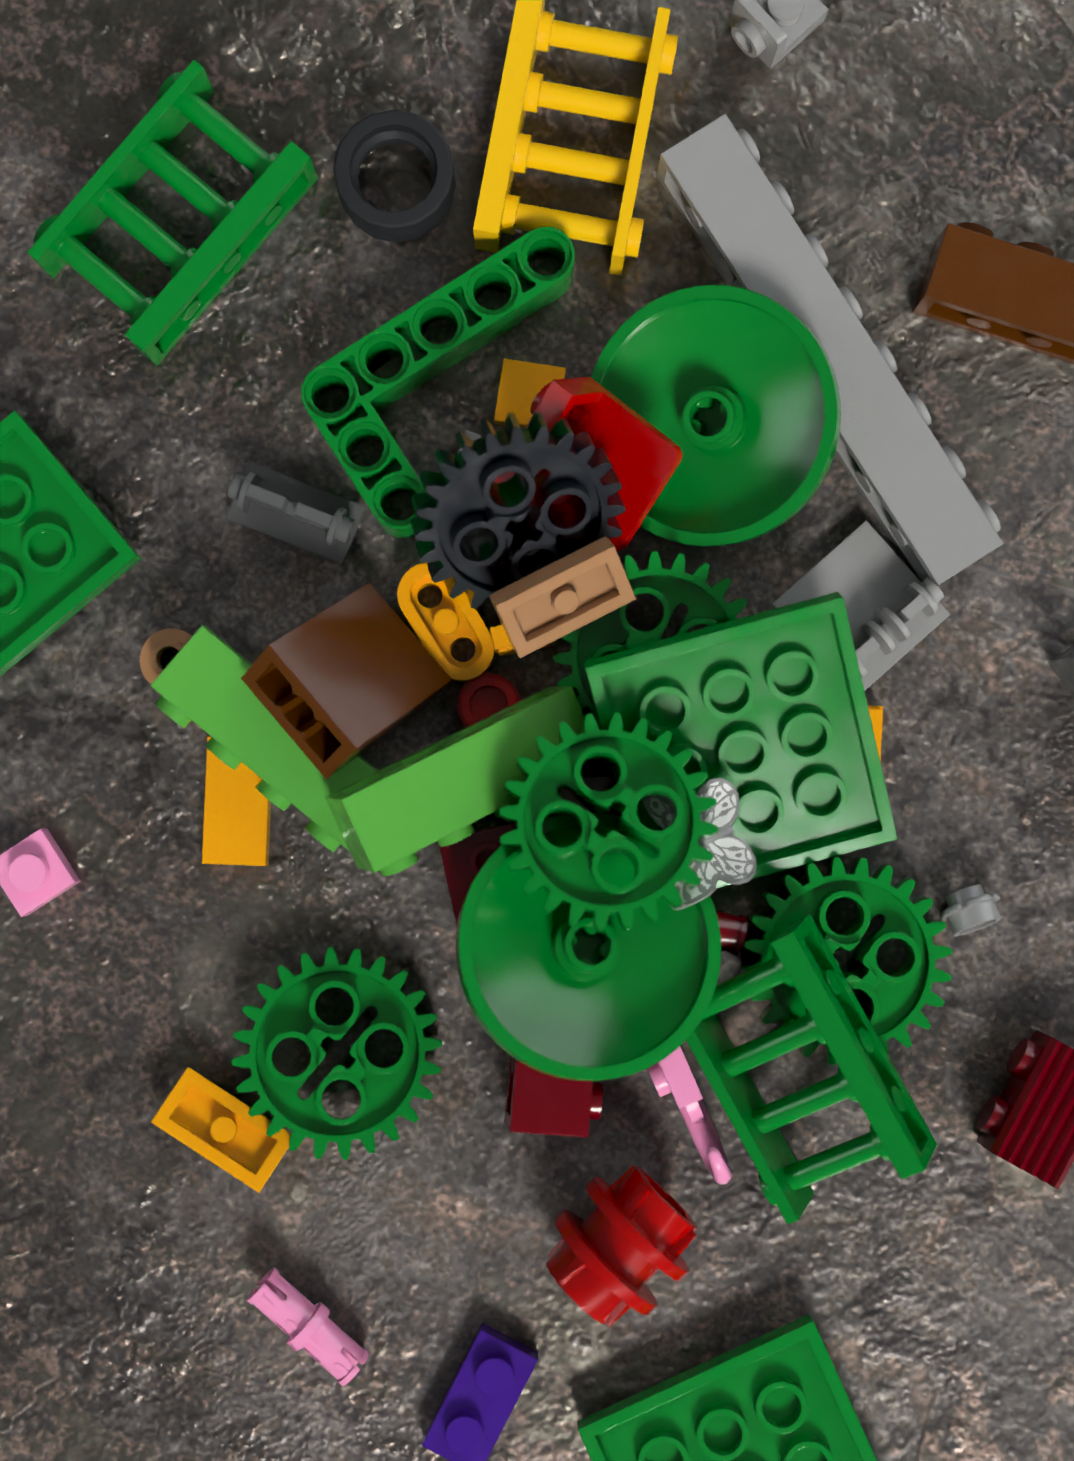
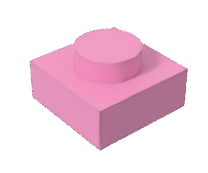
M47 828L39 829L0 855V885L21 917L30 915L81 881Z

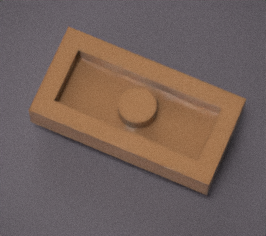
M606 536L489 595L512 648L519 658L636 599L615 546Z

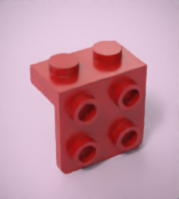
M590 376L554 379L545 385L535 396L530 407V413L533 417L536 412H541L549 432L560 419L564 418L568 421L574 436L585 430L589 433L596 447L595 449L603 448L612 464L610 469L615 470L621 482L622 488L618 493L625 505V512L615 516L622 529V535L608 539L615 546L617 552L622 551L628 546L680 464L682 451L675 442ZM515 472L503 473L494 482H505L512 478ZM572 494L562 495L551 504L562 503L569 499Z

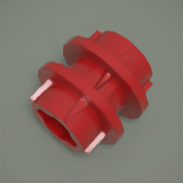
M632 1166L612 1185L597 1176L586 1185L587 1192L597 1205V1208L585 1221L569 1210L563 1209L555 1218V1226L563 1238L548 1254L550 1258L546 1261V1267L567 1295L593 1319L601 1324H607L608 1327H611L629 1308H633L642 1315H649L658 1306L656 1298L646 1282L658 1270H661L675 1281H681L689 1273V1269L680 1254L697 1235L695 1233L697 1230L696 1223L682 1206L649 1174L639 1167Z

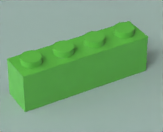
M202 625L150 685L161 694L155 705L181 727L186 728L193 721L212 738L205 746L230 768L236 770L241 763H244L262 778L255 788L278 808L286 811L293 804L309 817L311 821L305 829L327 849L335 852L342 845L349 851L325 797L378 770L363 757L358 756L331 777L325 779L242 681V676L252 664L211 629Z
M547 687L326 796L325 799L357 868L373 873L380 871L382 876L396 874L418 861L415 852L436 841L440 847L459 842L475 832L473 822L491 813H494L495 817L499 818L500 808L519 805V800L504 790L505 783L510 780L526 782L527 777L518 768L517 760L520 756L530 758L536 762L541 760L535 746L536 738L542 736L557 746L560 744L558 727L559 723L563 721L572 728L576 735L583 734L585 717L572 687ZM583 767L581 768V777L585 775Z

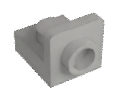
M735 0L729 26L739 48L751 58L758 56L769 69H772L825 21L828 8L820 0Z

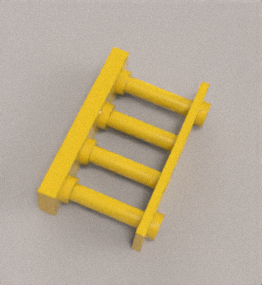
M516 0L473 227L475 249L497 253L501 248L503 233L514 235L516 229L532 231L539 227H553L563 231L570 239L612 246L613 251L609 274L621 276L625 256L638 257L644 219L632 217L659 73L672 74L679 37L678 35L667 33L671 9L658 7L653 37L555 20V13L545 11V0ZM550 46L645 63L647 64L642 96L641 98L543 81L544 74L534 72L537 52H549ZM543 107L635 124L636 128L630 160L532 142V135L522 133L526 111L537 113L538 108ZM527 168L624 185L619 219L616 221L520 203V196L511 195L515 172L526 174Z

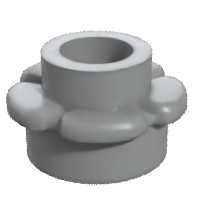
M981 884L961 889L945 897L949 908L941 912L940 919L941 921L948 922L954 937L980 930L1002 919L996 905V901L1001 899L998 893L985 894Z

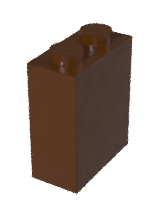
M370 582L269 644L241 678L325 779L331 777L419 713L452 680Z

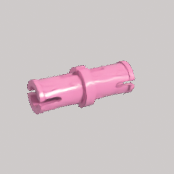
M275 1267L269 1270L257 1283L259 1286L258 1290L254 1288L246 1301L258 1308L288 1335L286 1343L294 1351L297 1352L300 1349L306 1351L334 1376L341 1386H345L360 1371L356 1364L358 1362L361 1365L365 1364L370 1352L359 1346L328 1318L330 1310L322 1302L314 1305L282 1277Z

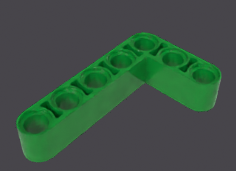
M539 227L528 232L320 364L305 377L301 386V399L305 409L371 513L387 534L397 538L413 537L410 519L417 516L415 512L410 518L405 520L389 518L385 514V504L388 498L400 491H407L412 494L427 492L378 413L567 292L573 281L575 249L571 239L563 231L553 227ZM540 254H552L562 262L563 266L557 273L548 276L535 273L529 264L534 257ZM489 287H499L510 296L508 303L497 310H488L481 307L476 302V298L482 290ZM437 320H446L457 328L455 336L449 342L443 344H433L423 337V333L430 323ZM383 354L399 356L403 360L401 370L390 378L374 376L370 372V368L378 356ZM332 387L346 389L349 392V400L340 411L326 413L318 409L319 397L326 389ZM374 439L384 445L381 459L376 464L368 467L354 464L351 461L353 448L360 441Z

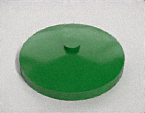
M727 285L694 286L674 291L648 303L625 321L610 338L601 352L591 375L592 379L670 438L682 451L680 464L640 525L647 531L673 542L695 546H724L742 543L773 531L799 512L812 498L824 480L836 452L841 424V400L834 369L826 351L808 326L794 313L776 301L748 289Z
M590 812L598 819L594 830L598 835L605 838L610 831H617L632 842L647 857L651 859L658 857V850L655 847L635 838L631 834L629 835L617 825L620 816ZM565 814L548 818L542 824L543 835L551 845L568 847L579 840L577 823ZM500 846L479 869L471 882L461 906L456 929L455 952L461 987L475 1018L485 1032L498 1046L524 1065L547 1075L574 1081H599L632 1075L655 1065L674 1052L692 1034L702 1020L714 995L719 977L721 936L711 896L681 910H673L661 898H658L656 903L659 910V919L650 923L640 909L634 910L633 926L629 931L622 929L616 914H609L604 930L596 932L592 913L585 911L579 921L572 927L568 925L570 906L562 902L547 915L543 910L549 893L544 888L527 896L523 893L527 881L532 876L530 870L510 872L508 869V864L521 854L520 847ZM609 852L604 854L598 862L601 878L607 884L614 887H623L632 882L634 866L625 854Z

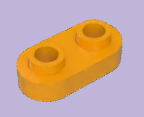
M421 563L410 568L399 582L397 598L402 612L423 646L454 681L468 682L485 674L490 668L495 655L493 639L477 610L471 608L467 594L463 592L461 595L451 598L444 580L436 583L432 581L427 563ZM435 586L442 591V600L438 606L426 608L419 603V594L425 587ZM467 639L473 642L476 650L472 659L466 662H459L452 657L451 650L456 641Z

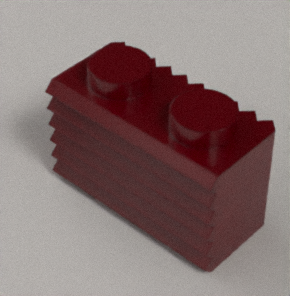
M1036 1030L1032 1034L1031 1041L1024 1038L1013 1050L1007 1064V1072L1012 1074V1076L1008 1079L1007 1086L1002 1090L1001 1097L993 1095L983 1106L977 1120V1129L982 1131L978 1135L977 1142L994 1155L1059 1189L1074 1161V1049Z

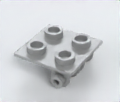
M867 521L772 604L776 609L838 591L844 598L864 691L951 615L939 602L944 598L940 588L928 578L921 582Z

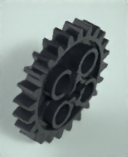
M509 412L505 420L504 430L495 432L486 418L480 420L481 438L473 441L461 431L455 434L460 448L456 455L445 450H436L435 455L441 473L421 471L420 478L427 493L412 495V503L417 515L410 519L415 540H418L415 544L421 563H427L432 581L436 583L444 580L451 598H455L466 591L471 608L477 609L490 594L605 536L607 538H614L622 535V529L615 517L625 512V505L618 493L622 488L621 482L615 470L610 469L612 464L603 448L595 449L596 447L589 433L585 430L574 436L568 421L564 418L560 419L550 432L541 412L534 414L527 428H520L514 412ZM515 472L514 476L505 482H493L496 477L503 473ZM572 494L569 499L562 503L551 504L562 495ZM474 528H485L477 535L464 536ZM540 548L533 555L523 556L524 553L532 549Z

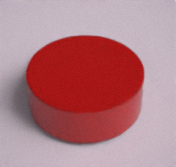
M485 673L476 679L469 680L462 687L457 700V710L462 723L468 727L520 701V697L516 688L508 679L497 674Z

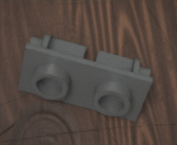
M248 461L243 475L236 473L230 483L227 496L233 500L225 519L343 565L366 506Z

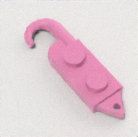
M679 1046L665 1059L647 1069L660 1097L672 1092L706 1168L714 1181L723 1185L730 1181L732 1176L731 1169L718 1133L703 1102L701 1092Z

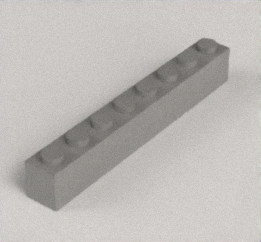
M724 114L661 153L656 176L726 285L748 289L776 301L794 313L818 338L834 369L841 400L840 434L835 454L910 570L921 582L928 578L938 586L1004 544L997 534L1001 529L999 520L987 502L983 499L975 500L962 480L966 477V472L957 454L947 445L941 447L928 427L931 425V417L922 400L913 392L907 394L894 375L897 371V365L890 350L881 340L876 339L872 341L859 321L862 319L863 314L855 296L847 287L842 286L838 288L826 270L828 259L820 242L811 233L804 236L791 216L794 214V207L787 191L778 181L774 180L770 183L758 165L760 155L752 137L743 128L736 130L727 115Z

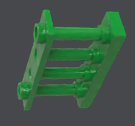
M195 60L182 73L176 72L163 83L158 92L156 104L61 214L50 216L40 225L34 235V245L27 252L42 270L53 279L68 264L130 316L129 324L131 327L124 335L139 352L156 366L160 364L318 180L311 157L295 143L290 141L280 154L273 152L269 155L209 105L207 101L215 92L204 67ZM189 122L193 123L254 174V184L239 202L236 200L226 201L166 150ZM148 169L213 222V232L198 249L190 248L187 250L125 198L127 193ZM107 217H110L172 269V280L157 297L152 295L146 298L83 245Z
M810 914L788 924L771 942L775 950L773 959L716 985L706 1013L692 1034L686 1039L759 1172V1183L764 1196L769 1203L778 1207L787 1225L800 1219L812 1199L814 1192L810 1186L811 1184L879 1157H882L885 1161L891 1160L902 1180L925 1171L937 1146L933 1135ZM784 982L789 986H795L806 1006V1016L734 1048L716 1014ZM816 1040L821 1044H827L839 1066L838 1074L765 1105L747 1072L748 1070ZM848 1098L852 1102H859L871 1124L870 1132L796 1161L779 1130L780 1127Z

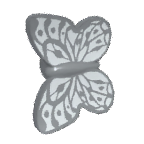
M721 777L710 779L696 794L697 797L715 798L717 802L712 809L700 814V821L717 826L718 833L715 836L698 840V845L712 853L713 858L709 863H690L689 867L698 875L701 882L695 888L677 882L675 887L683 903L676 909L670 906L673 910L685 909L709 897L716 890L718 880L728 884L740 885L749 882L756 873V858L751 847L744 840L734 836V830L731 827L737 819L740 810L738 792L731 782ZM657 798L642 800L646 811L661 830L668 828L671 824V812L664 801Z

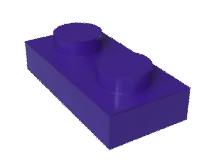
M481 1323L423 1436L422 1446L449 1461H487L538 1361V1352Z

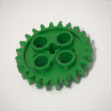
M651 551L647 569L639 570L631 555H626L624 562L625 574L634 596L648 593L658 598L662 604L663 613L661 619L655 626L648 629L634 627L626 617V604L561 637L572 643L571 649L554 654L553 660L560 664L571 665L572 672L558 680V687H577L579 694L576 698L581 709L588 707L599 727L600 721L583 661L598 658L607 651H623L641 646L644 643L648 644L659 641L678 604H685L688 610L672 637L685 634L690 627L696 624L714 626L736 620L735 616L744 609L748 602L744 597L733 599L729 602L724 600L723 596L731 583L729 578L725 577L718 580L712 586L708 585L705 582L710 565L703 562L695 569L692 575L685 573V555L681 553L676 555L670 569L662 568L661 559L657 551Z
M614 712L608 729L599 730L595 718L590 713L586 714L583 734L576 735L572 728L563 721L559 723L558 727L560 744L557 746L542 736L536 738L535 746L541 757L539 762L523 756L518 758L517 766L527 777L526 782L510 780L505 783L504 790L512 797L518 799L519 805L505 806L499 809V818L517 824V829L507 832L500 837V844L506 847H520L521 854L508 864V869L510 872L530 870L532 876L527 881L523 893L527 896L544 888L549 893L543 910L547 915L562 902L570 906L568 912L569 926L574 927L585 911L592 913L596 932L604 930L609 914H616L622 929L629 931L633 926V911L640 909L644 917L650 923H653L659 919V910L656 903L658 898H661L675 909L683 903L675 887L677 882L692 888L700 884L701 880L689 867L690 863H709L713 858L712 853L698 845L699 839L709 838L718 833L717 826L700 821V814L712 809L717 804L716 799L697 797L695 790L708 778L706 772L687 775L683 767L693 754L691 749L681 751L674 756L666 751L672 737V732L669 730L661 734L654 742L646 739L647 719L642 718L632 733L624 732L621 715ZM593 760H602L615 770L617 784L611 790L605 792L591 790L582 780L581 768ZM561 786L568 787L590 808L604 815L610 807L616 809L621 814L617 825L629 835L631 834L635 838L655 847L658 850V857L655 859L647 857L632 842L617 831H610L605 838L598 835L594 831L598 819L587 810L560 797L557 789ZM646 798H657L664 801L671 812L670 826L661 831H653L646 828L637 816L638 803ZM565 814L577 823L579 840L568 847L551 845L543 835V822L552 815ZM609 852L625 854L634 866L632 882L623 887H614L607 884L601 878L598 870L600 858Z
M837 856L829 858L826 875H822L813 862L804 864L806 881L801 884L790 875L783 874L781 880L787 894L781 899L774 894L764 892L762 897L772 909L768 917L750 914L748 918L762 932L760 938L745 939L743 946L752 952L758 953V960L741 966V972L743 973L773 959L775 950L771 942L788 924L809 914L832 955L839 947L847 951L854 949L869 927L871 919L875 915L880 914L883 917V923L877 930L867 936L852 954L853 959L858 963L856 969L852 973L845 969H841L851 989H860L865 998V1008L863 1011L887 1054L888 1046L886 1040L892 1037L907 1048L912 1046L906 1027L912 1022L921 1028L929 1030L931 1024L921 1012L924 1004L943 1007L945 1002L932 992L931 988L933 983L948 982L952 979V975L935 968V960L952 954V948L933 943L932 939L933 936L940 933L947 926L944 921H925L923 915L931 908L934 901L926 896L910 901L908 898L916 883L911 878L905 877L894 886H891L893 867L890 865L882 864L873 876L869 877L867 858L862 857L855 858L849 873L845 872L844 865L840 857ZM847 897L854 904L856 911L855 920L847 930L833 932L827 925L826 910L835 899ZM897 938L903 944L905 950L904 960L896 970L882 972L876 961L877 951L886 940ZM785 982L749 998L751 1001L768 1000L770 1002L759 1016L765 1025L783 1019L782 1027L806 1016V1006L795 986H789ZM817 1040L800 1047L799 1052L804 1057L809 1058L821 1043ZM821 1044L823 1045L825 1061L829 1065L835 1066L836 1061L827 1044Z
M333 947L327 948L324 966L316 967L308 954L303 953L301 954L302 973L294 976L287 968L279 965L277 971L283 985L275 990L268 985L259 983L256 987L267 1001L263 1008L254 1006H243L242 1008L246 1016L255 1021L253 1030L234 1032L233 1037L249 1044L250 1048L249 1054L232 1059V1065L250 1068L252 1077L236 1087L237 1091L251 1092L257 1090L260 1099L251 1107L248 1112L249 1115L252 1117L269 1110L274 1118L269 1124L266 1134L271 1137L286 1126L292 1130L289 1150L293 1152L307 1137L314 1139V1155L316 1159H321L328 1142H337L342 1159L348 1160L351 1151V1141L357 1139L361 1140L369 1154L375 1153L374 1133L382 1130L393 1141H397L399 1135L393 1121L399 1115L415 1123L419 1120L415 1110L409 1104L413 1096L432 1100L433 1094L428 1088L420 1084L422 1075L441 1073L439 1066L425 1061V1052L441 1047L442 1040L424 1037L422 1029L431 1025L437 1019L436 1014L417 1015L414 1007L423 999L425 992L420 990L405 996L400 989L405 983L408 973L403 970L392 979H386L382 976L386 958L382 956L368 970L361 968L360 949H354L347 965H339ZM333 988L346 992L351 997L353 1003V1013L349 1020L337 1026L327 1025L322 1022L315 1010L316 1001L319 996L326 990ZM368 1007H375L378 1012L376 1018L350 1047L349 1053L355 1059L353 1064L348 1069L337 1064L307 1099L299 1098L297 1094L298 1089L326 1056V1052L320 1047L322 1041L328 1036L332 1040H340ZM381 1029L393 1032L399 1038L401 1044V1054L398 1060L385 1068L376 1067L371 1064L366 1058L364 1051L365 1042L369 1035ZM299 1038L309 1047L311 1053L310 1064L302 1074L288 1076L281 1073L275 1066L273 1059L274 1051L277 1045L284 1039ZM336 1080H348L359 1091V1105L351 1115L346 1117H334L323 1107L322 1093L326 1086Z

